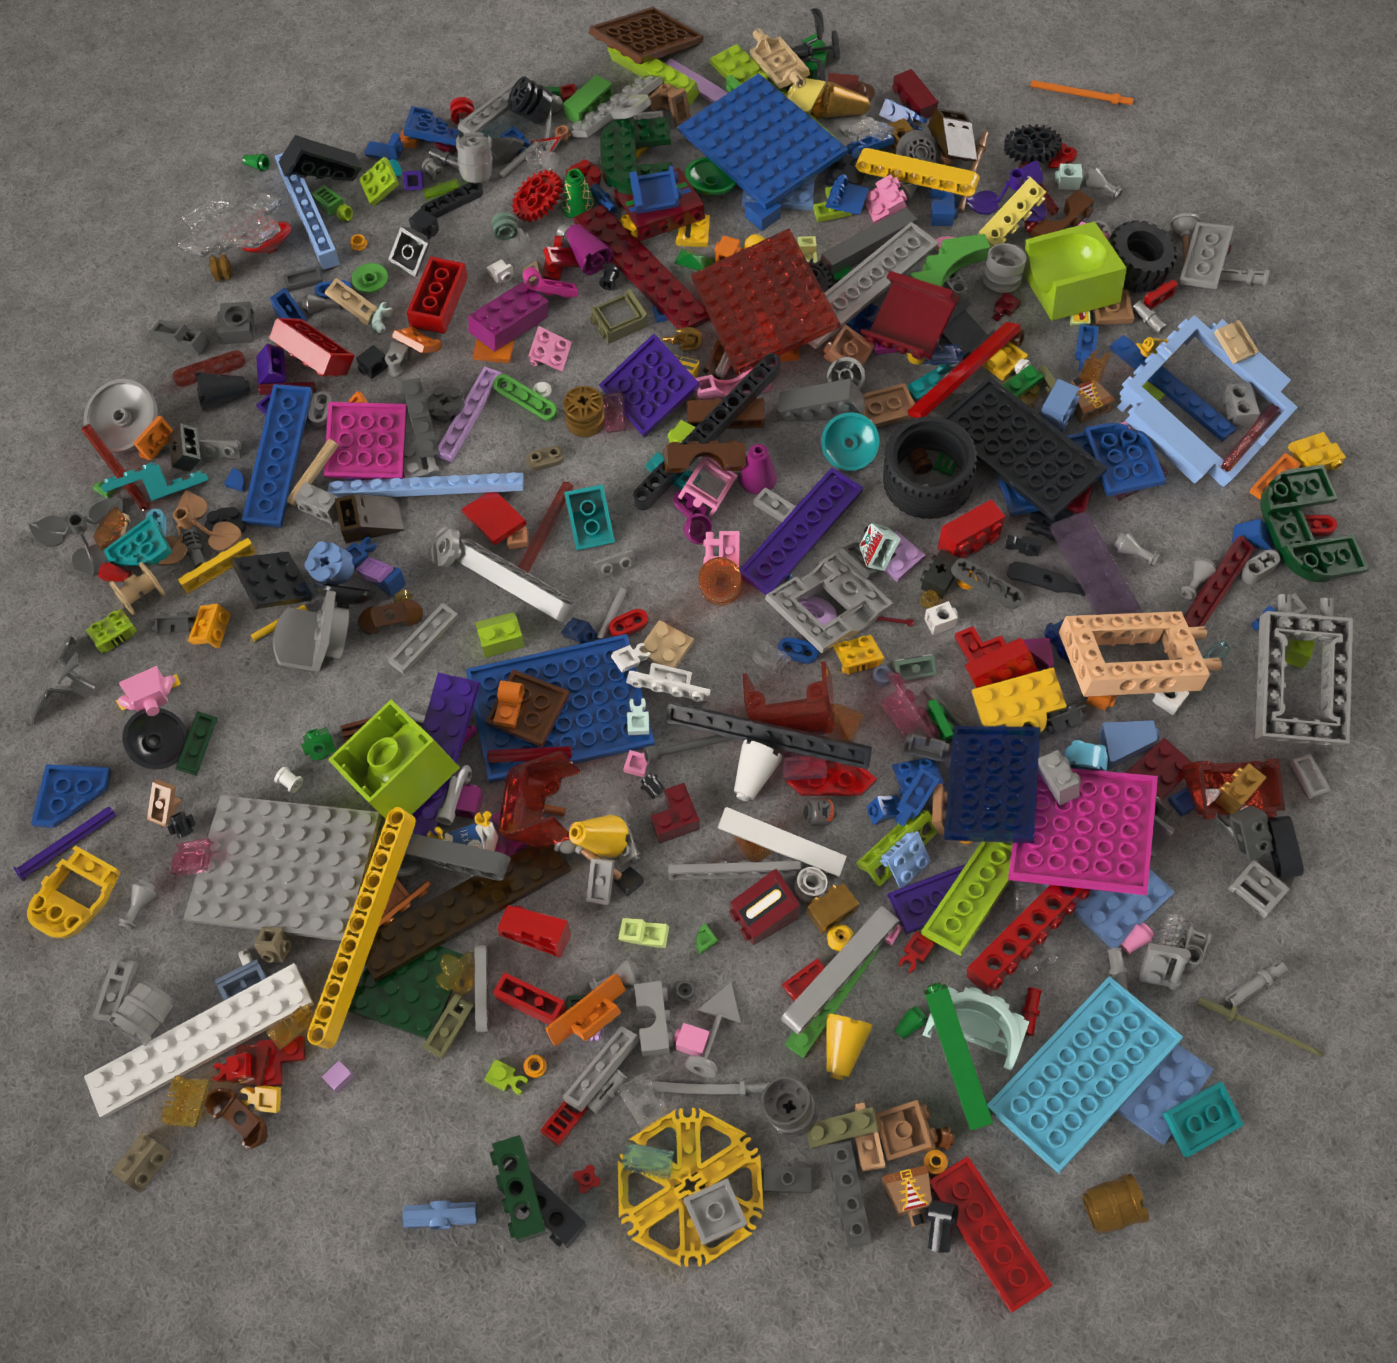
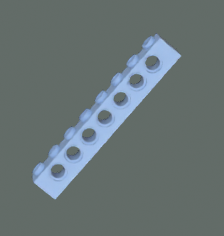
M283 153L275 155L280 174L322 270L340 265L334 245L304 178H299L298 175L285 177L279 165V160Z

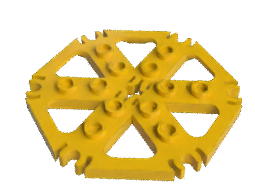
M680 1108L679 1119H676L675 1109L631 1137L629 1141L634 1142L637 1146L626 1143L625 1146L632 1151L631 1155L624 1156L620 1154L619 1156L622 1161L628 1163L623 1164L618 1161L619 1219L629 1214V1216L621 1220L622 1225L628 1222L633 1223V1229L627 1232L628 1236H633L638 1231L639 1234L631 1238V1240L680 1267L681 1257L683 1256L686 1268L689 1266L688 1261L691 1257H695L698 1260V1267H701V1256L703 1255L706 1260L705 1266L753 1235V1233L748 1232L743 1227L714 1248H709L706 1245L703 1246L683 1198L723 1181L741 1168H748L752 1174L753 1196L749 1201H744L737 1196L735 1197L748 1224L746 1227L749 1230H756V1226L750 1223V1218L757 1217L761 1219L762 1217L760 1212L753 1211V1209L763 1212L761 1158L758 1155L756 1158L751 1159V1157L758 1153L757 1148L752 1151L746 1149V1145L752 1139L748 1137L741 1142L740 1140L747 1136V1133L699 1109V1118H696L695 1108H692V1115L688 1118L684 1117L683 1108ZM709 1126L727 1135L731 1140V1144L701 1164V1129ZM666 1128H673L676 1131L677 1164L647 1149V1141ZM637 1172L665 1187L637 1206H632L629 1203L628 1177L631 1173ZM687 1180L691 1183L697 1182L694 1186V1192L690 1190L683 1191ZM679 1209L680 1245L677 1249L671 1250L649 1237V1230L652 1226Z

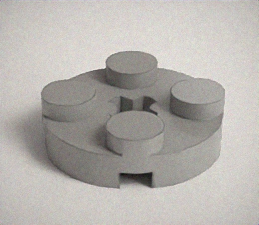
M443 527L437 532L435 536L438 539L436 545L432 544L431 549L432 561L434 564H438L437 566L448 568L455 559L460 558V532L458 530Z

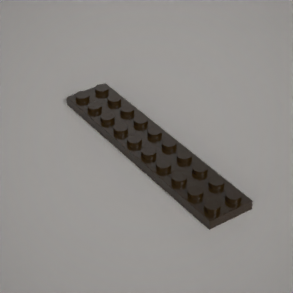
M549 834L509 856L511 860L502 881L473 876L377 930L365 962L374 981L381 980L507 908V905L516 903L570 872L571 867L561 852L554 850L555 843Z

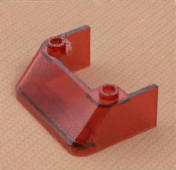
M821 662L822 681L814 682L808 686L806 691L807 699L766 705L764 695L759 691H755V687L748 674H743L744 704L748 719L818 735L832 732L835 728L832 675L826 662Z
M562 750L518 764L507 773L498 826L499 833L505 839L539 848L570 840L569 832L554 816L543 819L545 797L559 791L563 778L580 773V769Z

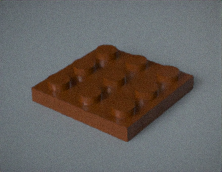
M513 669L507 681L522 683L525 690L516 727L494 725L498 698L489 712L485 724L543 747L570 696V692Z

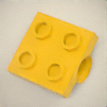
M1008 342L982 366L1004 381L1014 372V367L1019 360H1027L1028 354L1011 342Z

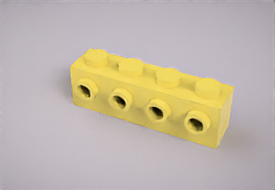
M1030 177L979 231L978 235L985 234L990 247L1005 243L1007 241L1005 237L1009 233L1014 234L1020 227L1018 223L1022 219L1026 221L1033 213L1030 210L1035 205L1039 207L1043 203L1046 191Z

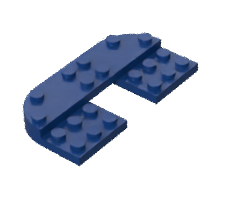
M1100 424L1086 427L1082 433L1067 435L1068 438L1107 467L1106 473L1100 477L1107 497L1165 485L1166 482L1150 440L1141 431L1136 432L1129 429V425ZM998 477V486L1002 490L1010 517L1040 511Z

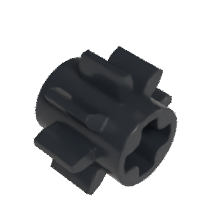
M185 811L169 817L170 823H167V828L170 835L176 833L178 838H182L193 832L192 827L195 826V821L192 814L186 816Z

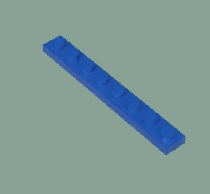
M1125 335L1111 344L1110 349L1135 370L1141 364L1143 366L1146 365L1144 361L1148 357L1142 355L1137 345ZM1163 366L1148 380L1220 441L1223 442L1236 431L1237 427Z

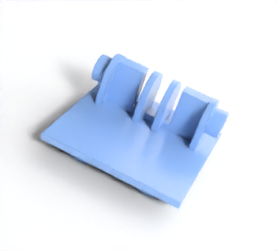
M918 831L906 833L900 841L896 842V846L891 847L892 851L889 850L886 854H883L880 860L885 867L889 865L900 889L931 862Z

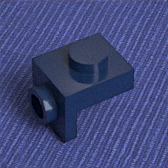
M574 617L561 631L565 638L578 641L579 644L592 642L598 635L589 622Z

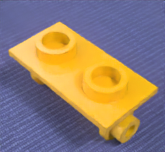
M1148 337L1144 340L1143 344L1136 343V345L1141 350L1142 355L1149 357L1152 353L1155 355L1158 353L1156 349L1163 341L1167 343L1169 340Z

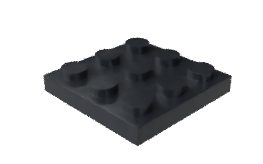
M289 551L238 557L232 560L231 564L255 609L309 602L313 597Z

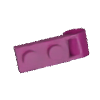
M534 267L524 270L523 279L529 289L541 291L548 296L556 294L564 298H577L578 289L574 283L542 279L538 270ZM536 276L535 280L529 281L531 277Z

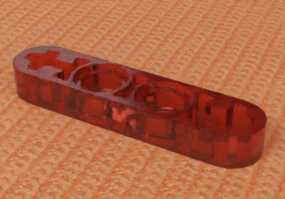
M234 350L179 368L173 372L172 376L177 386L186 387L198 383L196 382L195 373L199 369H204V373L225 374L242 368L246 363V359L241 351ZM217 363L223 364L221 368H214Z

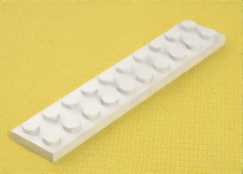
M293 963L150 1040L146 1046L141 1045L85 1075L84 1078L99 1117L104 1119L314 1005L297 965Z

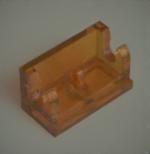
M1098 350L1092 352L1089 359L1085 360L1079 377L1084 384L1092 380L1100 384L1111 354L1106 352L1101 359L1095 357Z

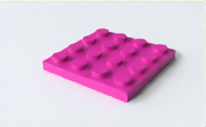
M329 402L326 442L328 439H332L338 444V447L324 465V477L403 479L407 405Z

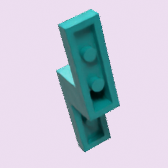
M152 462L143 465V470L135 472V469L124 472V477L116 479V476L105 479V484H102L101 488L106 493L143 480L151 501L208 481L209 478L206 473L202 474L201 471L189 474L190 478L184 481L182 477L170 481L172 485L168 486L160 465H154Z

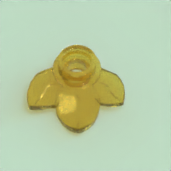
M467 951L458 959L453 955L444 954L441 959L443 973L436 977L438 985L445 990L453 989L459 994L468 993L474 985L472 975L475 972V959L473 955ZM461 978L464 979V985L462 987L459 985V981Z

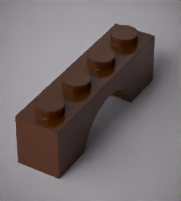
M1077 189L1066 199L1063 210L1066 217L1058 221L1043 219L1032 229L1030 238L1078 226L1084 218H1089L1093 213L1095 200Z
M737 440L727 441V443L709 441L707 444L693 441L681 445L680 442H671L664 448L665 473H685L690 462L697 457L714 459L723 471H742L746 467L745 443H739Z

